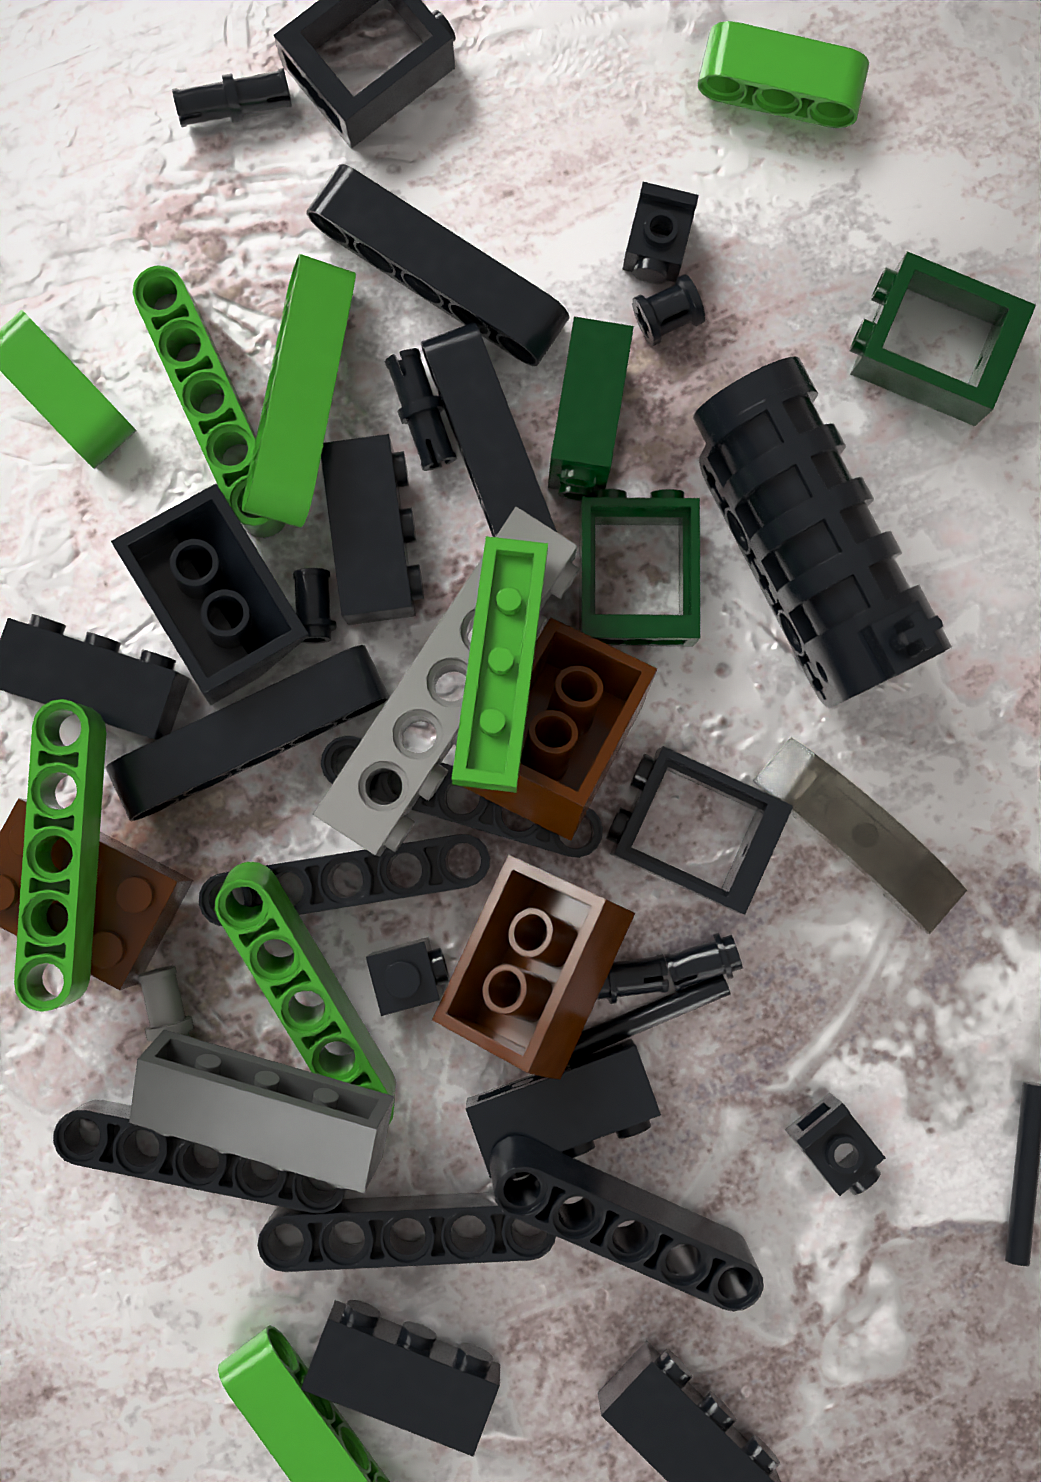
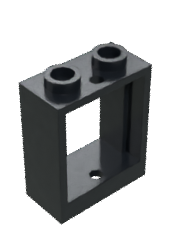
M318 0L273 35L284 69L351 149L455 69L453 42L456 40L453 28L439 10L431 12L422 0H388L423 43L355 96L351 94L316 52V49L380 0Z
M662 746L659 748L654 758L644 754L630 783V786L639 789L631 809L628 811L620 807L607 833L606 839L615 843L610 855L729 910L745 915L793 809V805L667 747ZM666 770L756 811L722 888L632 848Z

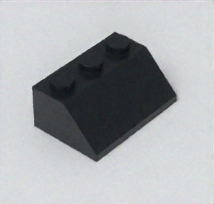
M216 483L111 540L112 545L210 706L261 677L309 636Z

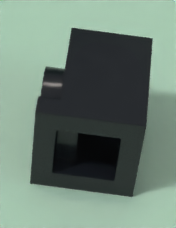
M643 181L622 270L633 272L636 278L648 283L660 284L666 280L675 282L682 266L699 195ZM653 233L665 235L666 237H657Z
M831 1093L826 1095L785 1129L828 1185L839 1196L848 1189L853 1195L860 1194L869 1189L879 1179L881 1172L876 1166L886 1157L850 1114L847 1107ZM845 1143L851 1144L853 1151L840 1162H836L834 1154L837 1147Z

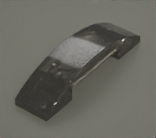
M790 737L752 780L765 793L793 805L790 814L795 819L800 818L883 890L885 892L883 896L927 934H931L967 892V889L950 870L902 824L835 768L794 738Z

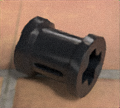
M686 274L677 277L674 286L648 298L640 294L632 299V307L637 323L646 341L652 347L661 342L663 335L689 323L698 326L705 322V311L701 297L693 281Z

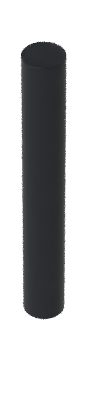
M721 975L693 984L582 1031L569 1063L731 995L724 976Z
M1023 1082L1005 1254L1006 1262L1018 1266H1030L1041 1157V1084L1033 1082Z

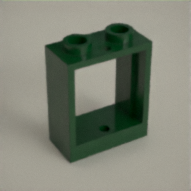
M907 251L896 269L892 270L885 267L878 280L871 301L878 303L879 306L873 321L864 318L853 339L849 352L858 356L850 375L972 426H976L995 407L1036 304ZM907 289L993 324L969 383L960 381L883 348Z
M574 316L548 479V488L557 489L558 495L562 498L581 502L582 497H592L594 491L606 489L612 465L634 326Z
M620 489L596 490L592 493V497H582L579 510V631L610 646L693 647L700 639V498H685L683 491L675 489L652 491L650 498H627V492ZM595 525H678L679 615L595 614Z

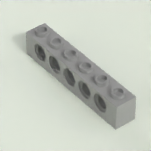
M518 507L514 508L496 536L498 538L548 543L540 611L552 594L560 599L564 596L580 568L572 564L578 545ZM483 557L312 814L375 856H381L386 847L393 852L398 850L415 823L414 820L407 817L408 813L420 796L429 801L448 773V770L440 764L452 746L457 744L463 698L457 701H446L440 698L436 693V684L439 678L448 672H459L466 676L471 644L468 636L474 623ZM541 614L537 636L547 621V618ZM415 722H427L436 729V740L433 746L422 753H414L407 750L403 744V734L406 728ZM382 772H394L402 780L401 795L395 802L388 805L375 803L370 795L372 780Z

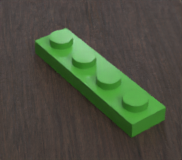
M489 536L485 538L451 779L453 785L517 793L548 543Z

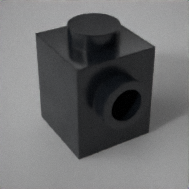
M429 937L375 951L366 956L381 1016L439 1001L443 995L441 985L450 981L442 949L432 950Z

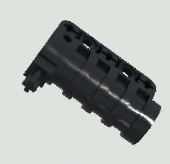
M794 356L772 362L731 383L702 404L694 413L693 420L706 443L699 457L703 478L814 692L826 707L831 708L945 652L952 645L942 628V620L938 615H935L920 585L910 588L895 560V558L902 554V551L891 531L881 533L868 509L874 498L863 477L853 479L840 456L846 445L835 424L829 423L824 425L813 404L818 396V392L800 358Z

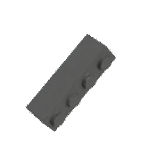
M164 1029L137 1059L129 1123L152 1129L163 1136H175L205 1145L220 1153L235 1154L265 1163L276 1170L291 1171L325 1181L336 1188L351 1189L365 1193L383 1158L395 1096Z

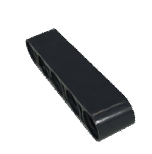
M339 164L306 211L309 220L329 238L462 324L467 325L475 322L482 337L525 364L537 366L570 318L565 307L551 295L348 165Z
M473 322L421 341L428 369L443 403L444 411L492 537L497 536L515 507H518L557 532L476 323Z
M355 646L127 753L109 763L105 768L129 820L136 821L172 806L385 703L390 696L366 646Z
M342 736L335 738L326 746L322 753L321 767L324 776L331 784L334 783L339 775L336 768L339 755L347 749L357 748L362 738ZM445 763L440 765L446 768L448 773L429 801L420 796L411 809L567 857L580 858L590 855L598 848L603 836L601 819L590 808H588L584 818L590 823L591 837L588 843L577 849L566 846L560 840L558 834L536 823L528 830L521 832L509 829L502 819L504 807L480 796L479 803L472 812L456 814L448 807L447 793L450 787L453 786L451 780L453 766ZM382 772L374 777L370 785V795L372 798L387 803H393L399 798L391 784L394 772Z
M457 834L402 843L396 852L386 847L381 856H375L364 849L266 866L275 874L277 879L287 872H291L301 879L304 886L303 896L294 907L298 914L302 915L468 888L478 884L487 875L491 856L487 846L480 839L468 834ZM462 843L474 846L479 851L481 857V865L478 872L468 878L455 875L448 866L450 851L456 845ZM402 853L414 855L422 866V875L419 881L411 887H403L397 884L390 873L393 860ZM346 862L356 865L363 876V884L360 891L354 896H345L339 893L333 883V875L336 869ZM229 872L211 876L203 884L199 892V906L202 914L209 922L218 926L222 925L215 911V899ZM240 887L244 894V906L254 907L263 902L256 890L250 887Z
M106 1100L89 1101L65 1114L58 1121L53 1132V1144L56 1152L64 1161L73 1165L310 1213H325L333 1210L342 1201L347 1189L335 1188L331 1191L318 1190L311 1184L308 1176L291 1171L278 1170V1177L272 1180H264L253 1172L251 1159L235 1154L217 1152L219 1156L218 1166L206 1168L201 1166L194 1157L193 1147L195 1142L175 1136H163L152 1129L129 1123L131 1105ZM81 1118H87L98 1126L100 1131L98 1145H91L81 1138L78 1131ZM138 1130L151 1132L157 1138L159 1143L158 1156H147L138 1149L136 1144Z
M523 1136L507 1137L498 1142L492 1149L489 1166L495 1201L500 1210L507 1215L724 1310L733 1312L745 1310L754 1305L761 1297L764 1289L763 1277L744 1237L738 1232ZM519 1172L530 1173L529 1176L522 1180L508 1179ZM571 1197H583L581 1200L575 1203H564L567 1199ZM634 1220L633 1223L627 1226L618 1227L625 1221ZM685 1244L678 1249H672L678 1245Z
M494 1192L342 1199L333 1210L325 1213H310L279 1206L274 1210L261 1230L257 1246L260 1257L270 1268L282 1272L531 1261L547 1254L554 1245L556 1236L543 1230L534 1236H522L512 1226L515 1218L500 1210L495 1201ZM462 1216H475L483 1222L486 1229L478 1238L464 1239L454 1230V1222ZM401 1219H415L423 1226L425 1235L418 1241L407 1242L397 1236L393 1225ZM339 1222H354L363 1230L365 1239L359 1244H345L337 1237L334 1227ZM282 1224H290L297 1227L303 1235L304 1244L295 1248L286 1247L278 1240L275 1231L276 1227Z

